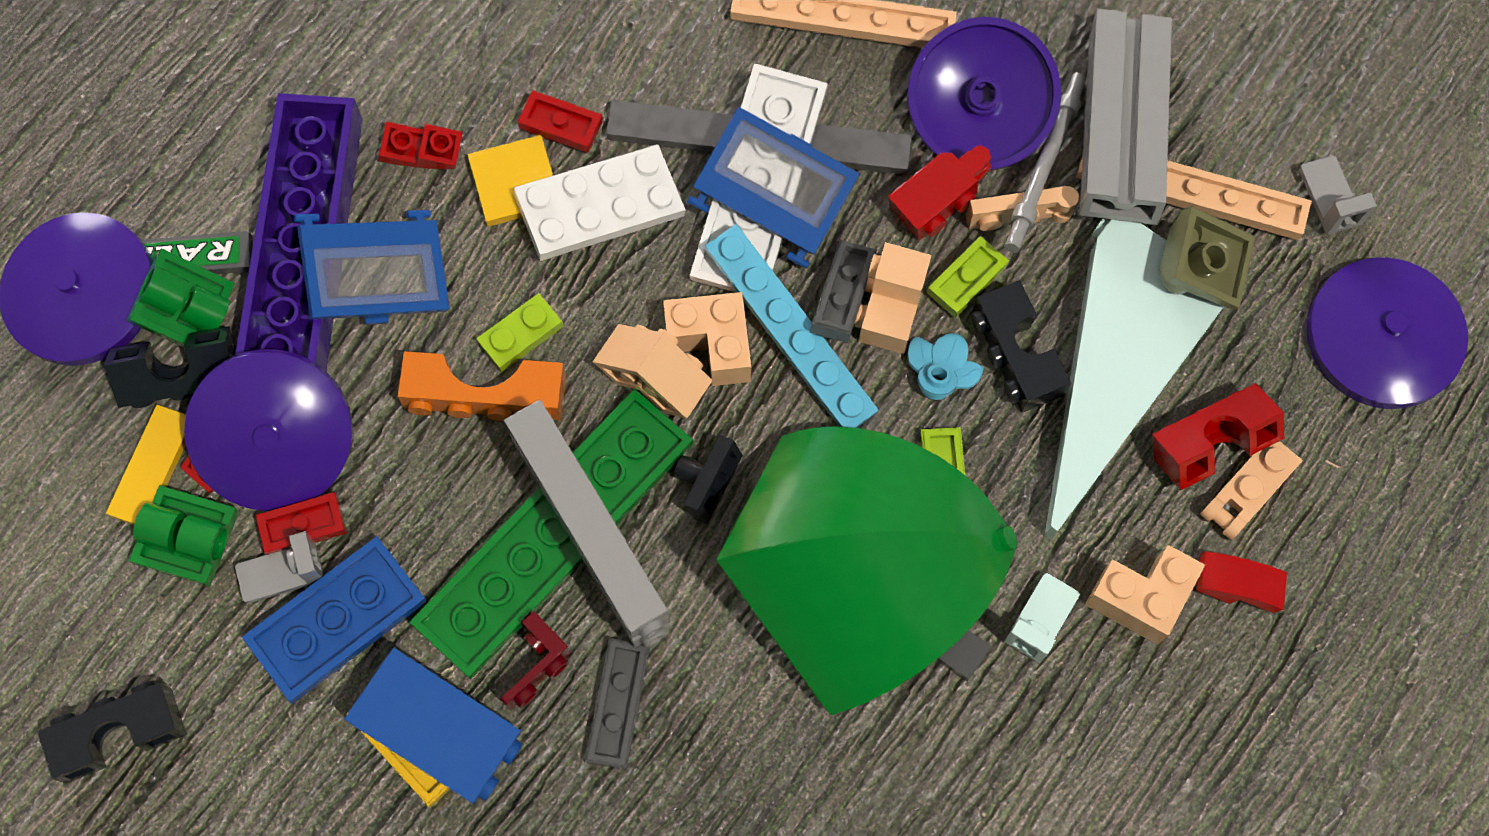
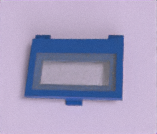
M738 106L693 186L694 189L701 192L699 197L696 199L690 196L687 202L696 209L708 213L711 206L707 205L706 202L711 197L800 247L797 255L790 251L786 258L793 261L796 265L807 269L810 262L804 258L808 252L812 255L816 254L859 178L860 173L811 147L810 143L782 131Z
M430 210L406 211V217L412 218V221L313 224L312 222L319 221V214H294V222H300L298 235L310 320L363 317L364 325L386 324L389 322L388 317L391 315L447 312L450 310L437 220H424V218L431 217Z

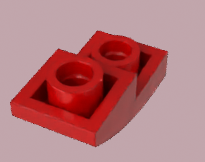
M386 121L378 161L416 168L456 169L463 132L426 123L424 129Z
M1207 551L1200 554V562L1205 564L1197 580L1196 591L1228 604L1241 600L1271 613L1284 610L1287 572L1260 562L1232 555Z

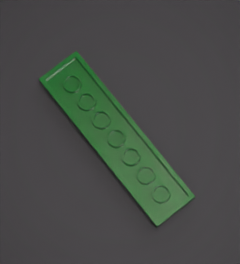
M634 389L584 440L573 454L615 524L618 525L690 449L694 441ZM540 487L409 622L470 680L523 625L522 622L533 611L536 612L583 562Z

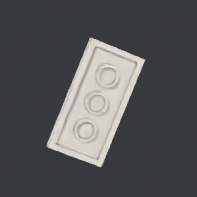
M658 144L514 187L516 202L540 261L681 218L685 215V207Z

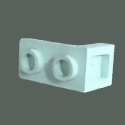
M1044 574L1004 642L1041 663L1055 643L1056 635L1080 596L1079 592L1052 575Z

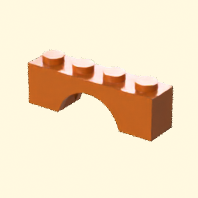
M404 351L398 398L404 409H408V412L415 415L427 416L431 415L432 411L448 412L449 416L455 418H470L472 414L487 415L489 419L495 421H504V419L541 400L553 420H561L566 373L563 363L523 360L517 371L506 381L491 387H474L463 383L452 374L444 354Z

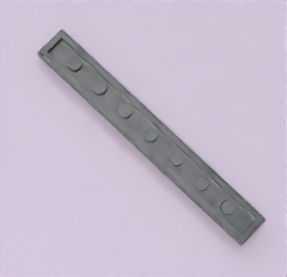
M612 100L606 135L607 140L647 145L658 144L664 147L713 152L734 114ZM817 124L811 147L851 169L907 175L912 135Z

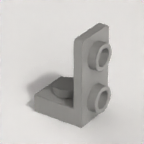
M1336 156L1304 163L1299 168L1326 235L1362 225L1377 207L1371 192L1356 196L1355 193L1351 192Z
M301 532L289 536L291 548L236 564L235 570L243 601L252 603L312 585L323 577L324 573L316 542L306 532Z

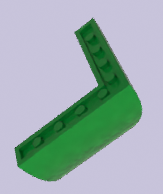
M817 427L782 435L723 546L717 562L831 716L860 706L891 691L924 670L950 649L975 624L995 598L1007 575L1018 542L1014 530L1006 525L985 494L969 478L941 457L909 441L877 431L851 427Z

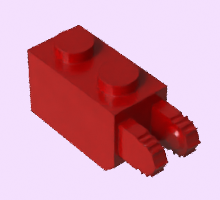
M976 145L975 148L972 147L971 151H967L959 159L953 153L941 152L888 196L890 209L918 241L926 235L929 237L935 236L946 226V219L956 211L959 213L964 212L968 209L970 200L977 199L975 195L978 193V182L984 178L985 174L988 175L992 164H990L992 156L990 155L989 148Z

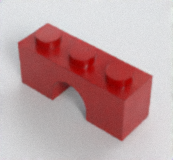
M1255 383L1245 389L1235 391L1228 397L1206 408H1201L1194 414L1174 424L1166 425L1153 433L1154 461L1180 490H1183L1215 474V452L1213 445L1222 442L1234 443L1242 447L1251 456L1283 440L1284 412Z

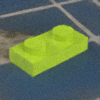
M979 236L928 287L927 294L956 318L1008 266L1009 260L983 237Z
M538 293L476 338V340L502 373L562 329L564 325L563 321Z

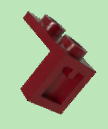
M535 611L522 622L528 632L523 638L540 656L545 651L548 654L501 698V701L510 711L517 705L519 708L526 706L538 694L539 691L536 687L547 676L550 679H554L569 664L567 660L571 655L569 647Z

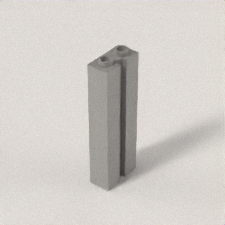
M1097 9L1089 39L1079 213L1081 216L1157 225L1166 205L1172 33V18L1142 14L1139 20L1127 19V12Z
M538 400L504 419L513 444L634 647L636 648L642 643L645 647H650L662 640L667 635L665 630L671 627L667 608L542 401Z

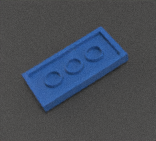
M376 536L242 636V638L287 700L294 704L428 601L378 536Z

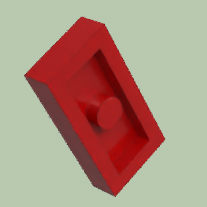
M534 90L531 91L518 119L519 129L536 135H542L544 138L587 153L590 152L603 123V117L600 113Z
M335 492L255 515L266 555L291 548L289 536L301 532H306L316 543L347 534L339 498Z

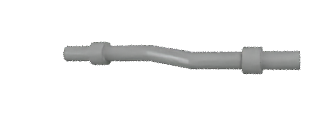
M1074 73L1065 94L1061 95V104L1056 122L1034 168L1021 203L1015 206L1010 220L1013 225L1004 245L1006 250L1010 252H1019L1027 230L1033 227L1038 214L1036 206L1047 177L1061 148L1070 121L1076 118L1081 106L1079 98L1086 82V77L1081 73Z

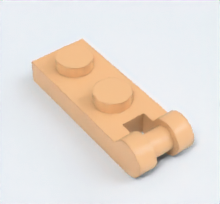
M1070 186L1043 189L1036 206L1038 214L1034 223L1045 218H1052L1058 223L1069 221L1079 200L1078 192ZM1025 192L970 200L966 213L968 229L980 228L982 231H992L1004 224H1011L1010 219L1015 206L1021 203Z
M1280 441L1253 454L1200 515L1208 522L1211 520L1216 522L1224 529L1222 534L1232 541L1303 460ZM1226 503L1239 512L1236 517H1233L1223 508Z

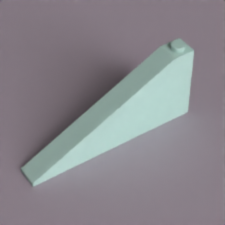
M1103 218L1092 234L1096 241L1090 252L1070 375L1071 385L1068 388L1044 535L1049 540L1053 539L1224 307L1190 292L1182 294L1172 293L1163 285L1160 277V266L1166 240L1141 223Z

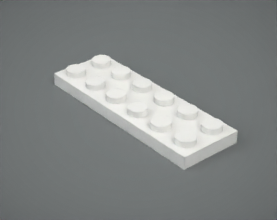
M754 63L741 108L790 135L793 134L811 144L828 83ZM746 134L728 168L793 204L804 166ZM713 199L691 269L690 280L736 292L705 251V245L736 223L772 271L774 270L783 238Z

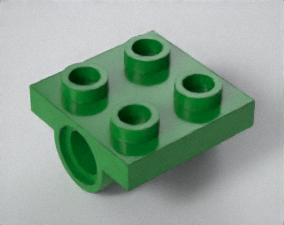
M161 248L155 256L126 321L185 348L190 333L220 327L230 304L228 298L235 283Z
M159 485L153 502L145 503L136 517L133 528V538L136 544L129 562L143 568L210 587L239 511L229 505Z

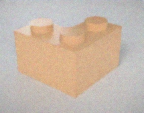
M886 242L882 255H873L865 292L872 294L868 306L860 305L854 326L861 328L859 342L904 354L932 255Z
M742 292L663 300L666 331L678 339L679 343L677 346L683 352L708 349L710 373L713 380L712 386L751 382V360Z
M618 324L593 360V363L617 385L640 390L663 413L685 419L689 417L713 381L701 370L703 364L696 357L684 353L677 346L679 341L675 336L663 329L652 331L638 324L635 327Z
M1167 545L1156 557L1146 577L1112 559L1102 571L1085 605L1158 645L1169 636L1205 564L1170 545Z

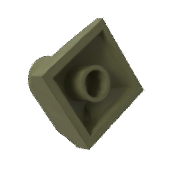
M1193 206L1182 210L1169 229L1160 266V277L1163 285L1175 294L1190 292L1234 310L1240 308L1255 236Z

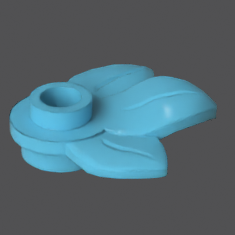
M945 334L937 339L935 344L920 337H914L908 348V364L918 373L917 382L920 390L926 397L933 400L944 399L952 394L955 389H969L975 386L981 379L984 369L975 362L967 361L968 344L960 334Z

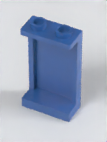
M394 647L344 718L349 724L378 741L473 805L478 798L485 802L500 781L494 774L501 763L505 762L510 765L523 746V743L517 740L521 735L520 729Z

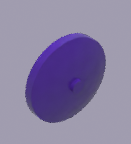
M996 17L965 19L940 31L926 44L918 55L908 86L910 117L923 143L936 156L941 152L953 153L957 159L967 151H971L972 147L975 148L976 145L989 148L990 155L992 156L990 171L1004 169L1019 163L1037 150L1051 132L1061 104L1060 76L1056 63L1047 47L1025 27Z
M72 213L54 218L40 225L19 243L8 259L2 274L0 310L8 331L23 348L37 357L54 364L68 366L86 365L107 358L110 349L126 346L142 329L126 320L153 263L151 254L142 240L128 227L105 215Z
M1377 257L1359 260L1341 268L1318 291L1308 313L1307 339L1317 367L1336 389L1349 398L1368 406L1383 409H1402L1422 404L1435 397L1454 380L1466 357L1468 330L1465 316L1457 299L1450 289L1435 275L1408 261Z
M276 349L244 352L216 366L195 390L189 402L185 418V442L193 466L204 482L230 502L261 511H271L321 495L334 483L343 470L353 439L350 407L336 381L313 361L292 352Z

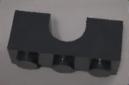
M1016 281L978 296L972 310L973 313H971V321L976 332L979 335L984 334L989 344V347H987L989 359L995 369H1001L1006 379L1004 382L1005 392L1011 403L1017 402L1023 413L1065 396L1071 382L1055 350L1051 349L1041 354H1030L1023 351L1015 340L1017 333L1031 328L1037 315L1021 281Z
M226 326L190 333L185 347L188 362L180 366H169L160 362L154 355L150 341L110 349L104 367L118 408L127 406L143 408L157 400L171 398L172 400L179 401L193 396L199 384L216 366L235 356L236 347L230 327Z
M156 681L138 684L131 688V694L119 699L108 697L98 700L90 705L91 710L77 716L75 713L58 716L50 721L51 726L37 731L51 778L65 784L107 768L102 753L103 742L107 735L117 728L127 727L134 746L146 751L187 735L172 689L160 682L156 683Z

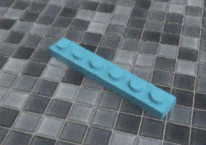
M737 223L705 245L707 254L737 293L742 292L744 303L839 427L857 428L879 411L824 337L810 333L811 320Z

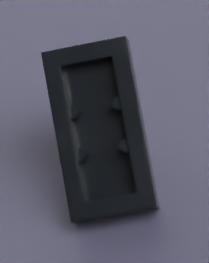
M719 435L705 463L684 455L679 459L675 468L676 478L693 484L684 503L685 508L693 519L707 525L743 456L733 439Z

